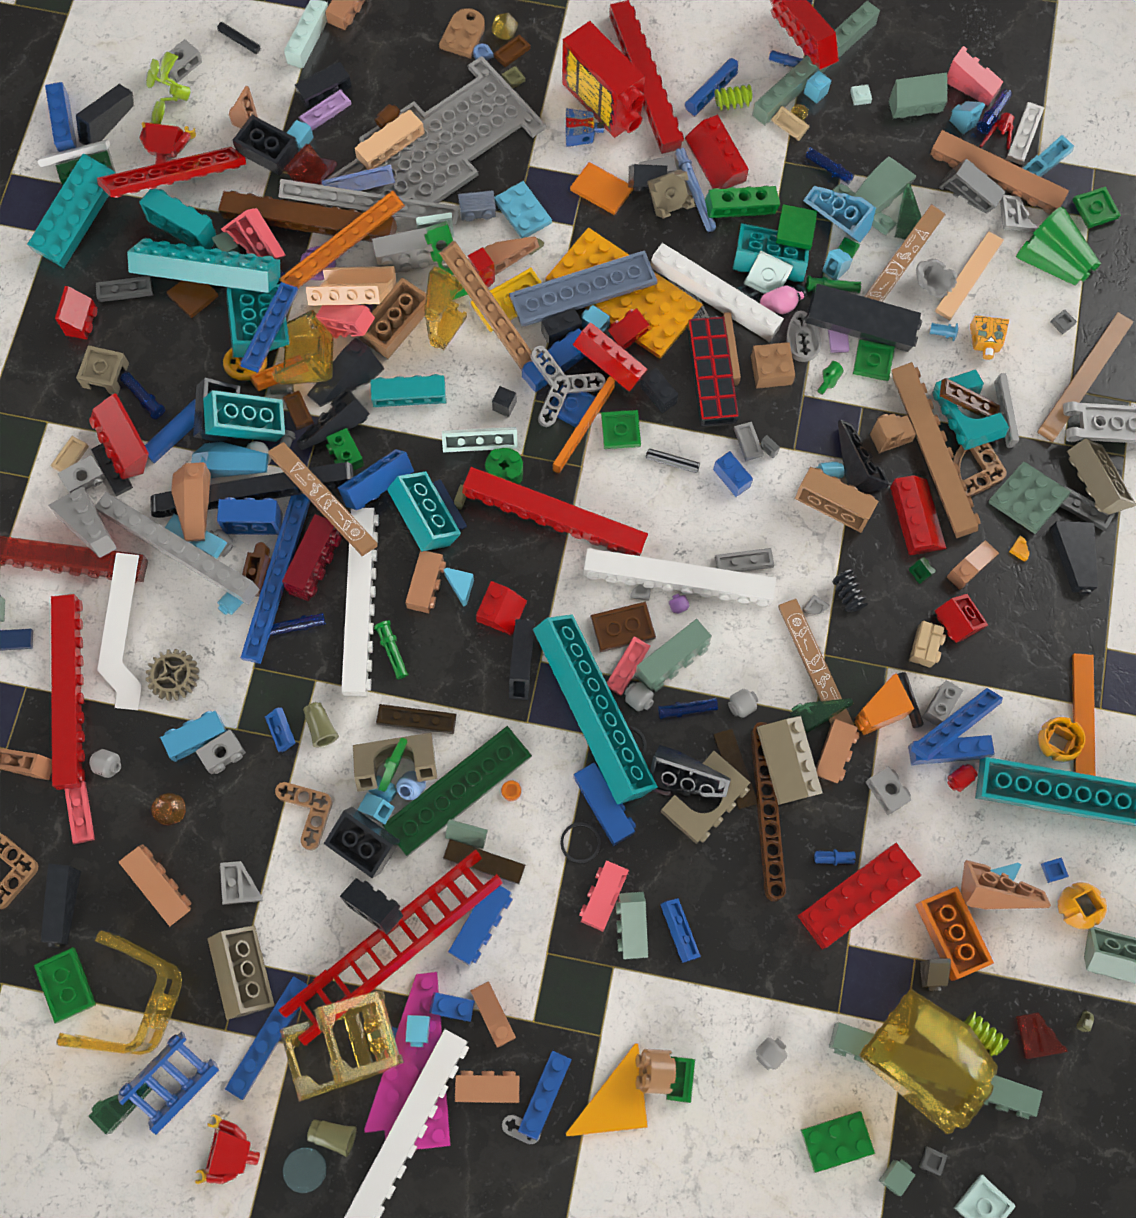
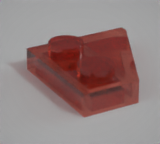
M1039 1013L1016 1016L1026 1059L1068 1052L1067 1048L1062 1046L1055 1037L1056 1034L1045 1024V1020Z

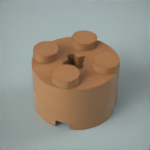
M644 1049L641 1054H637L636 1066L639 1067V1076L636 1077L637 1089H641L643 1093L670 1094L673 1089L669 1088L671 1083H675L676 1063L675 1058L670 1057V1054H673L671 1050Z

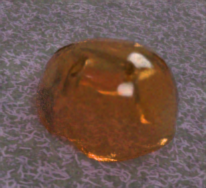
M172 793L162 794L152 803V815L158 823L172 825L181 821L184 817L185 802L179 795Z

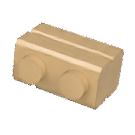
M922 621L917 628L909 661L926 667H932L935 663H938L941 657V652L938 651L939 646L944 644L946 635L943 634L944 627Z

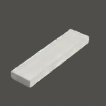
M1030 102L1027 103L1006 160L1023 165L1044 107Z
M107 139L40 157L37 161L39 166L44 167L81 157L83 153L89 155L107 150L110 147V143Z

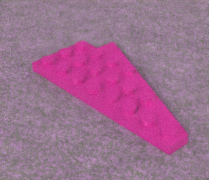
M437 972L421 973L415 976L365 1127V1132L385 1130V1140L442 1035L441 1016L429 1013L433 992L439 993ZM408 1015L430 1017L428 1043H423V1047H411V1042H405ZM447 1092L443 1098H438L435 1104L438 1108L433 1118L428 1117L425 1123L428 1127L423 1137H418L414 1144L417 1146L416 1149L450 1146Z

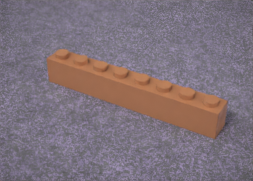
M943 130L931 150L930 155L938 161L943 160L952 168L968 159L1004 191L1011 193L1012 196H1019L1020 199L1026 200L1031 206L1043 208V211L1048 214H1052L1061 207L1069 190Z

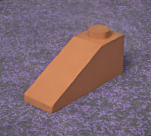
M249 86L244 87L234 106L229 110L232 125L239 128L243 127L251 115L258 117Z
M533 236L495 242L492 245H487L484 249L494 262L496 275L539 248L537 238Z
M985 540L948 574L947 578L961 590L999 552Z
M0 748L1 770L49 780L52 773V759L35 753Z
M488 981L470 990L497 1048L516 1039L490 982Z

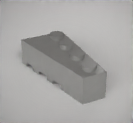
M83 486L48 505L56 517L68 529L74 532L99 558L117 549L93 501Z

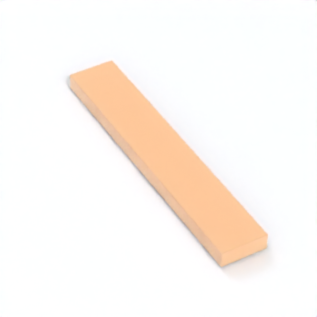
M988 231L957 277V284L952 288V292H947L948 295L944 296L936 308V313L948 320L952 319L1004 240Z

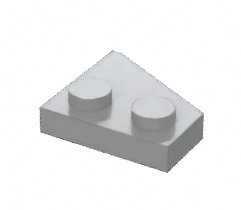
M1003 195L1000 200L1003 229L1034 232L1038 227L1036 224L1033 225L1028 218L1030 213L1023 206L1020 197Z
M241 861L220 863L223 905L263 901L262 895L259 893Z

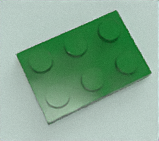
M861 1111L800 1129L814 1173L875 1154Z

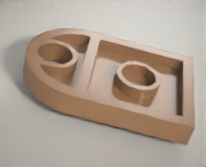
M462 9L456 12L439 43V48L471 59L474 47L479 43L485 29L483 16L473 9ZM468 17H474L475 19H474V20H468L467 18H468Z

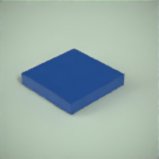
M562 384V386L560 387V389L558 390V392H557L558 394H559L560 390H561L563 387H565L563 384ZM588 392L567 394L557 418L576 428L596 397ZM554 397L550 404L554 407L558 406L559 400Z

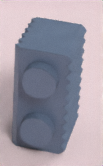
M493 191L458 194L462 221H473L478 218L488 220L496 217Z

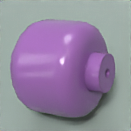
M676 594L672 596L673 599L669 601V605L673 613L678 614L688 610L690 605L685 595L680 596Z

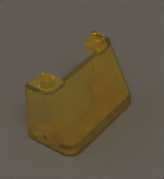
M434 266L428 275L424 313L429 343L435 348L445 350L466 320L467 313H461L457 309L459 304L452 301L457 292L462 290L463 286L455 276Z
M311 310L287 322L289 345L283 346V368L280 366L274 368V380L277 383L286 385L325 382L332 379L334 339L317 319L315 311Z

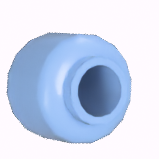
M416 771L406 772L396 784L398 794L406 800H415L426 787L425 781H417Z

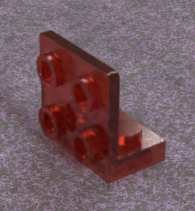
M305 144L284 169L293 181L322 185V181L334 171L337 162L320 158L310 144Z

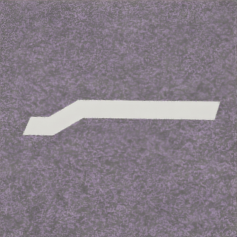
M116 553L97 671L117 692L115 708L138 710L142 684L122 663L139 555Z

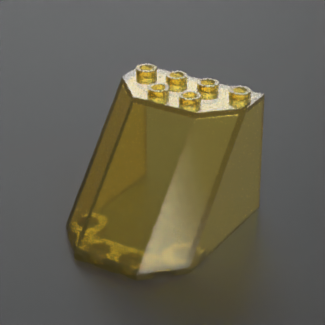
M911 989L902 997L898 1006L888 1015L887 1020L877 1029L873 1038L863 1047L862 1052L859 1054L860 1058L871 1070L945 1134L952 1133L956 1127L963 1129L969 1125L973 1117L984 1105V1102L992 1094L994 1085L991 1084V1080L996 1075L998 1066L969 1025Z

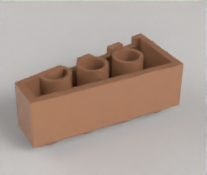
M138 846L119 861L120 865L169 926L191 910L189 905L192 903L186 895L181 896L177 890L179 888L172 878L169 880L165 874L166 870L159 862L157 863L154 860L152 852L146 846Z

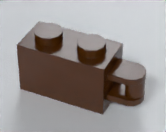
M258 542L255 545L253 553L247 552L242 572L243 576L253 581L260 589L256 597L260 596L271 561L269 558L270 548L263 542Z

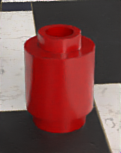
M970 764L961 765L947 777L948 786L953 791H963L976 780L975 778L978 776L977 771Z

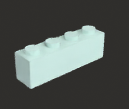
M322 0L309 1L284 49L287 64L304 68L327 23L325 10L328 7L327 2Z
M517 428L442 431L443 452L518 448Z

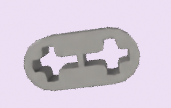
M515 1115L505 1117L502 1123L505 1133L527 1144L537 1142L532 1138L528 1140L527 1136L519 1133L517 1129L507 1130L508 1125H506V1121H511L513 1118L516 1120L515 1124L520 1126L522 1118Z

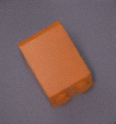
M897 673L892 675L855 717V725L859 731H862L863 735L904 719L914 710Z

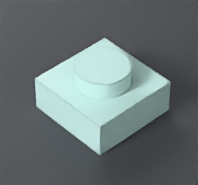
M868 85L851 87L850 92L854 105L871 103L872 97Z

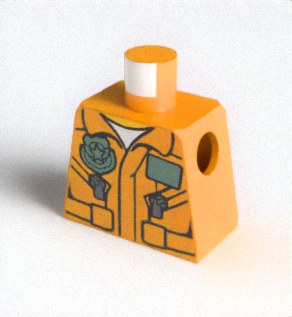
M974 316L970 323L973 349L983 351V359H993L994 353H998L1003 347L1009 319Z

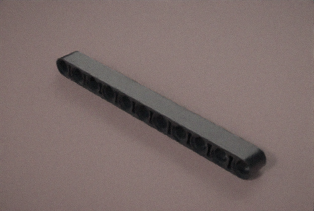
M349 462L308 468L328 490L336 489L354 477L353 466ZM284 472L211 484L208 510L217 509L219 499L225 500L228 497L235 498L236 500H244V498L263 500L264 498L277 499L304 493ZM171 491L151 495V516L164 518L173 516V514L178 515Z

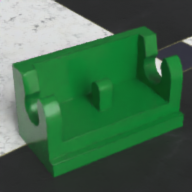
M671 1056V1058H675L676 1078L675 1083L670 1084L669 1089L673 1090L670 1094H667L666 1100L691 1103L695 1059Z

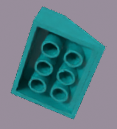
M741 224L733 269L740 272H750L760 251H763L793 266L787 278L788 280L803 282L808 265L809 250L777 244L778 230Z
M277 284L269 293L227 287V307L233 357H244L280 284ZM286 317L269 351L289 345Z

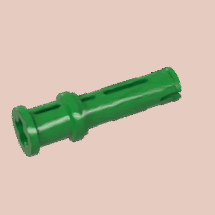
M809 275L806 279L807 292L813 290L817 283L846 292L860 293L861 281L829 280L826 277L812 278Z
M390 621L380 622L374 626V630L379 634L381 639L380 645L386 649L396 678L402 679L409 674L395 643L397 637L392 633Z

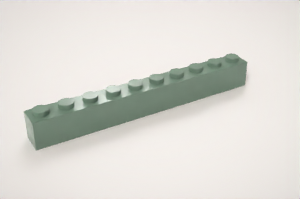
M866 1L834 30L837 37L838 58L876 24L880 10L869 1ZM807 55L755 102L752 116L765 126L772 120L781 106L786 107L805 89L807 80L818 70L823 73L831 65L820 70L816 65L812 64Z
M840 1022L835 1023L829 1048L834 1049L833 1053L844 1057H846V1054L853 1055L855 1061L865 1064L866 1061L874 1063V1067L886 1070L887 1067L894 1069V1074L907 1077L908 1074L915 1077L914 1081L927 1084V1081L932 1082L937 1089L947 1091L949 1088L955 1090V1095L968 1098V1095L976 1098L975 1102L988 1105V1102L996 1104V1109L1008 1112L1009 1109L1016 1111V1116L1029 1119V1116L1037 1117L1043 1091Z

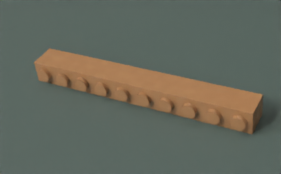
M910 362L892 369L893 381L907 416L916 432L917 441L956 539L978 531V524H981L979 516L972 511L974 505L971 497L966 496L965 491L967 487L964 480L960 481L959 467L957 463L953 464L951 459L954 457L953 452L945 444L947 438L944 431L940 432L938 426L941 424L938 415H934L932 409H934L932 400L927 399L925 395L928 392L925 383H921L919 380L921 377L919 368L914 367L913 363Z

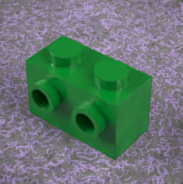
M347 428L326 437L329 443L326 445L330 455L334 454L336 458L333 460L334 463L349 462L353 466V471L365 466L363 458Z

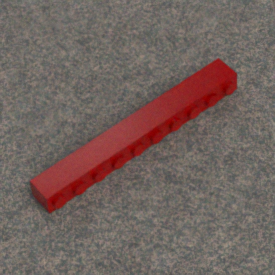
M629 0L610 4L609 17L623 54L645 76L643 92L645 99L642 104L660 152L664 154L676 151L678 148L681 149L684 135L682 131H679L678 119L674 117L672 104L667 100V91L662 87V78L660 74H657L656 62L652 61L651 49L646 45V36L641 32L640 21L635 17V8L631 6Z
M473 467L470 468L463 485L462 493L470 499L477 498L486 505H495L505 512L517 513L523 519H533L539 525H548L558 532L570 533L576 539H586L592 545L607 547V550L611 552L618 551L623 554L640 556L648 533Z
M75 594L51 596L52 786L58 790L81 788V782L85 781V771L82 769V762L85 761V753L82 750V743L85 741V735L82 731L84 713L81 712V704H84V695L81 693L84 677L81 674V667H83L84 661L81 655L83 639L80 637V630L83 629V621L80 618L83 604Z

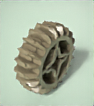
M167 649L166 655L159 652L160 658L153 657L154 664L148 663V666L151 668L146 670V674L149 675L145 678L149 683L148 688L150 690L153 689L152 693L154 695L159 694L158 697L160 699L166 697L167 701H171L172 697L178 701L179 695L186 698L185 692L192 693L193 691L190 687H197L194 680H199L200 678L197 675L200 672L199 668L196 667L197 662L192 660L193 657L187 655L185 651L179 653L178 649H174L173 653L170 649ZM170 662H182L184 664L172 666ZM164 667L163 673L159 675L161 669ZM170 669L174 672L175 680L171 678L172 676ZM187 672L185 680L183 681V683H181L182 677L186 675ZM164 684H174L175 688L167 689L161 686Z

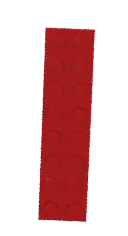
M230 146L99 177L97 181L98 185L110 197L118 198L126 193H138L143 189H155L163 184L172 185L176 181H188L196 176L205 177L209 173H221L229 168L238 169L242 165H246V158Z

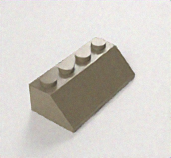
M1085 438L1067 451L1070 455L1069 461L1079 471L1077 475L1085 482L1087 486L1086 491L1094 498V505L1098 511L1112 514L1136 506L1133 497L1103 445Z
M801 716L757 727L778 805L822 794Z
M250 926L221 931L207 938L226 1020L274 1007L256 927Z

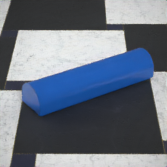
M729 58L685 102V108L690 114L696 116L715 97V89H718L720 92V89L724 88L738 74V61Z
M195 399L145 444L149 453L148 459L154 464L194 427Z

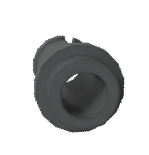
M289 380L270 386L271 395L291 394L294 392V384L292 381L289 382Z
M285 430V435L282 437L280 444L284 442L290 448L293 440L296 439L294 437L295 433Z

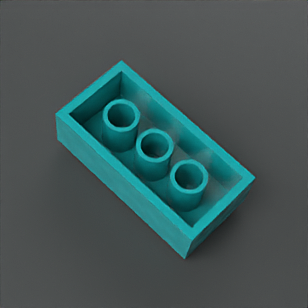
M155 188L150 189L139 202L148 222L191 247L202 246L204 249L209 250L214 245L212 238L217 235L212 225V220L205 214H199L193 207H187L178 198H172L164 190Z
M214 390L203 398L205 434L272 442L278 441L285 435L282 399Z
M427 472L397 476L387 488L421 552L450 546L461 534Z

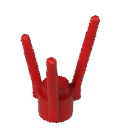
M1003 113L1000 119L995 121L994 126L986 135L980 147L984 146L998 127L1003 135L1008 131L1007 149L1009 150L1014 128L1012 125L1014 116L1010 113Z

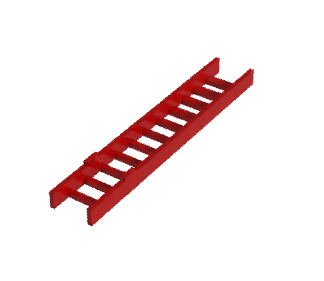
M474 850L401 910L404 916L388 934L377 929L332 967L320 973L313 979L314 981L279 1009V1012L287 1018L301 1007L313 1025L297 1037L300 1042L307 1045L503 883L496 874L483 885L470 870L473 865L482 859L477 850ZM462 874L477 890L468 898L454 883ZM446 887L461 903L452 911L438 896ZM430 900L444 915V918L437 924H434L422 909ZM414 913L428 929L419 938L415 936L405 923ZM398 926L403 929L413 942L402 952H400L388 936ZM382 939L387 942L397 955L385 966L371 949ZM367 952L380 968L369 979L366 978L355 963ZM349 966L354 969L363 981V984L352 993L338 976ZM333 979L346 995L334 1004L331 1003L322 990ZM316 993H318L330 1010L319 1020L315 1018L305 1004Z

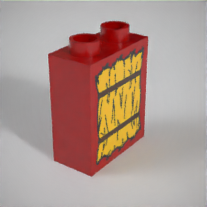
M588 21L563 39L562 84L588 111L594 113V118L598 122H604V128L614 138L624 131L627 133L634 132L643 120L641 111L642 103L645 99L643 95L645 76L591 21Z

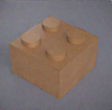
M790 342L753 346L751 360L756 388L792 385L795 378V370Z

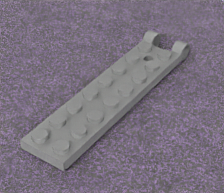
M1077 402L1063 404V414L1065 416L1079 414L1080 428L1072 427L1065 430L1066 441L1074 442L1087 438L1091 441L1136 443V406Z

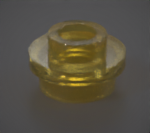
M797 104L791 109V112L802 121L808 115V109L804 105Z

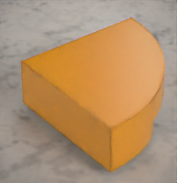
M1020 535L1009 551L1024 562L1029 557L1026 540Z

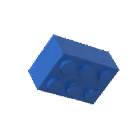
M231 497L225 498V500L219 499L217 522L226 534L279 535L283 513L277 500L272 498H264L263 500L244 498V500H236Z

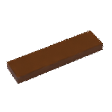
M948 378L941 380L940 397L982 418L1000 413V405Z

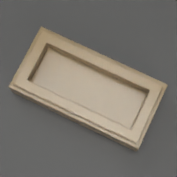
M783 106L772 118L773 123L798 141L809 128L808 124Z
M71 436L52 462L51 467L61 472L77 463L88 449V444Z

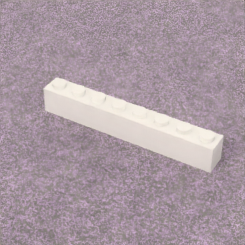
M662 243L653 254L651 260L652 269L722 313L730 312L733 320L768 342L772 340L779 330L784 318Z

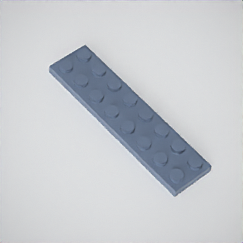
M644 250L509 293V297L521 327H525L572 308L578 310L656 285L657 278Z

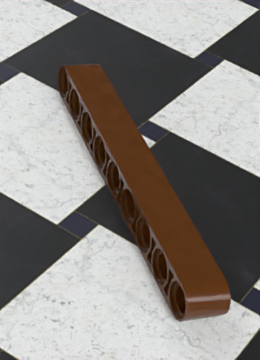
M759 722L751 731L756 798L758 801L757 810L765 895L770 901H778L786 893L779 810L770 773L767 776L760 773L761 767L768 769L765 756H761L758 753V749L762 748L760 737L756 733L757 727L767 723ZM768 787L771 795H764L761 788ZM769 806L772 809L773 814H765L763 811V807ZM765 827H773L774 835H768ZM773 846L776 849V855H770L767 852V847ZM770 866H775L778 869L777 876L769 873ZM772 886L780 889L779 896H774L771 893Z

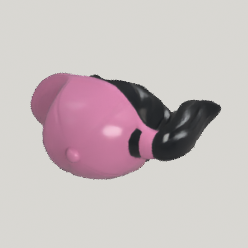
M799 284L795 285V288L789 285L778 287L765 293L761 297L760 304L774 313L786 314L797 306L799 300L806 298L807 290Z

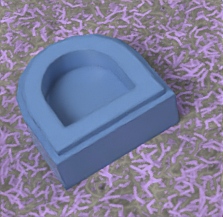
M477 44L474 47L473 55L475 59L481 56L485 60L493 58V52L488 45Z

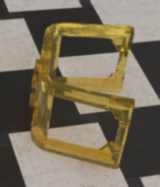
M100 931L97 934L96 942L119 950L153 967L157 973V980L137 1035L133 1041L124 1044L79 1034L59 1033L56 1041L57 1045L122 1054L145 1055L151 1053L161 1043L182 986L181 972L172 963L127 939L110 932ZM167 978L172 979L169 993H163L167 984ZM150 1028L155 1029L150 1042H145Z
M383 991L373 992L315 1009L320 1032H324L332 1060L330 1067L334 1081L318 1085L308 1076L301 1077L294 1048L300 1044L297 1037L313 1025L310 1020L280 1030L299 1102L368 1079L404 1063L402 1054H399L384 1004L385 996ZM345 1010L348 1011L336 1021L345 1019L358 1068L352 1069L340 1058L332 1030L334 1022H336V1014ZM361 1012L363 1013V1017L365 1020L364 1029L368 1035L371 1052L375 1054V1058L377 1061L374 1063L372 1061L363 1026L360 1020L359 1013Z

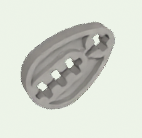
M797 311L794 314L786 334V343L790 342L792 358L800 362L813 360L821 348V337L817 326L805 323L807 313L804 311ZM798 318H801V320H804V321H803V324H802V327H801L800 320H798ZM800 334L805 336L804 344H806L805 352L807 355H804L802 352L803 345L801 344L802 337Z

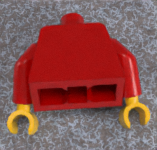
M152 122L141 123L143 128L140 140L145 150L151 155L156 156L155 164L166 162L167 157L176 158L177 154L183 150L189 140L196 137L195 128L189 131V126H185V132L183 133V130L178 126L154 124Z
M211 1115L217 1121L214 1125L209 1123L207 1125L215 1128L206 1168L195 1172L201 1173L203 1177L202 1180H195L196 1184L204 1182L224 1184L235 1179L238 1174H243L246 1164L257 1166L260 1152L249 1151L251 1142L247 1140L246 1133L237 1124L225 1119L222 1120L218 1115Z

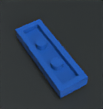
M679 899L660 904L682 963L701 957Z

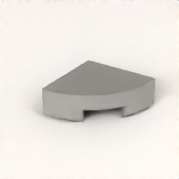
M639 584L633 589L630 598L649 601L651 588H646L643 584Z
M813 595L803 609V612L812 615L820 614L826 611L830 605L816 595Z

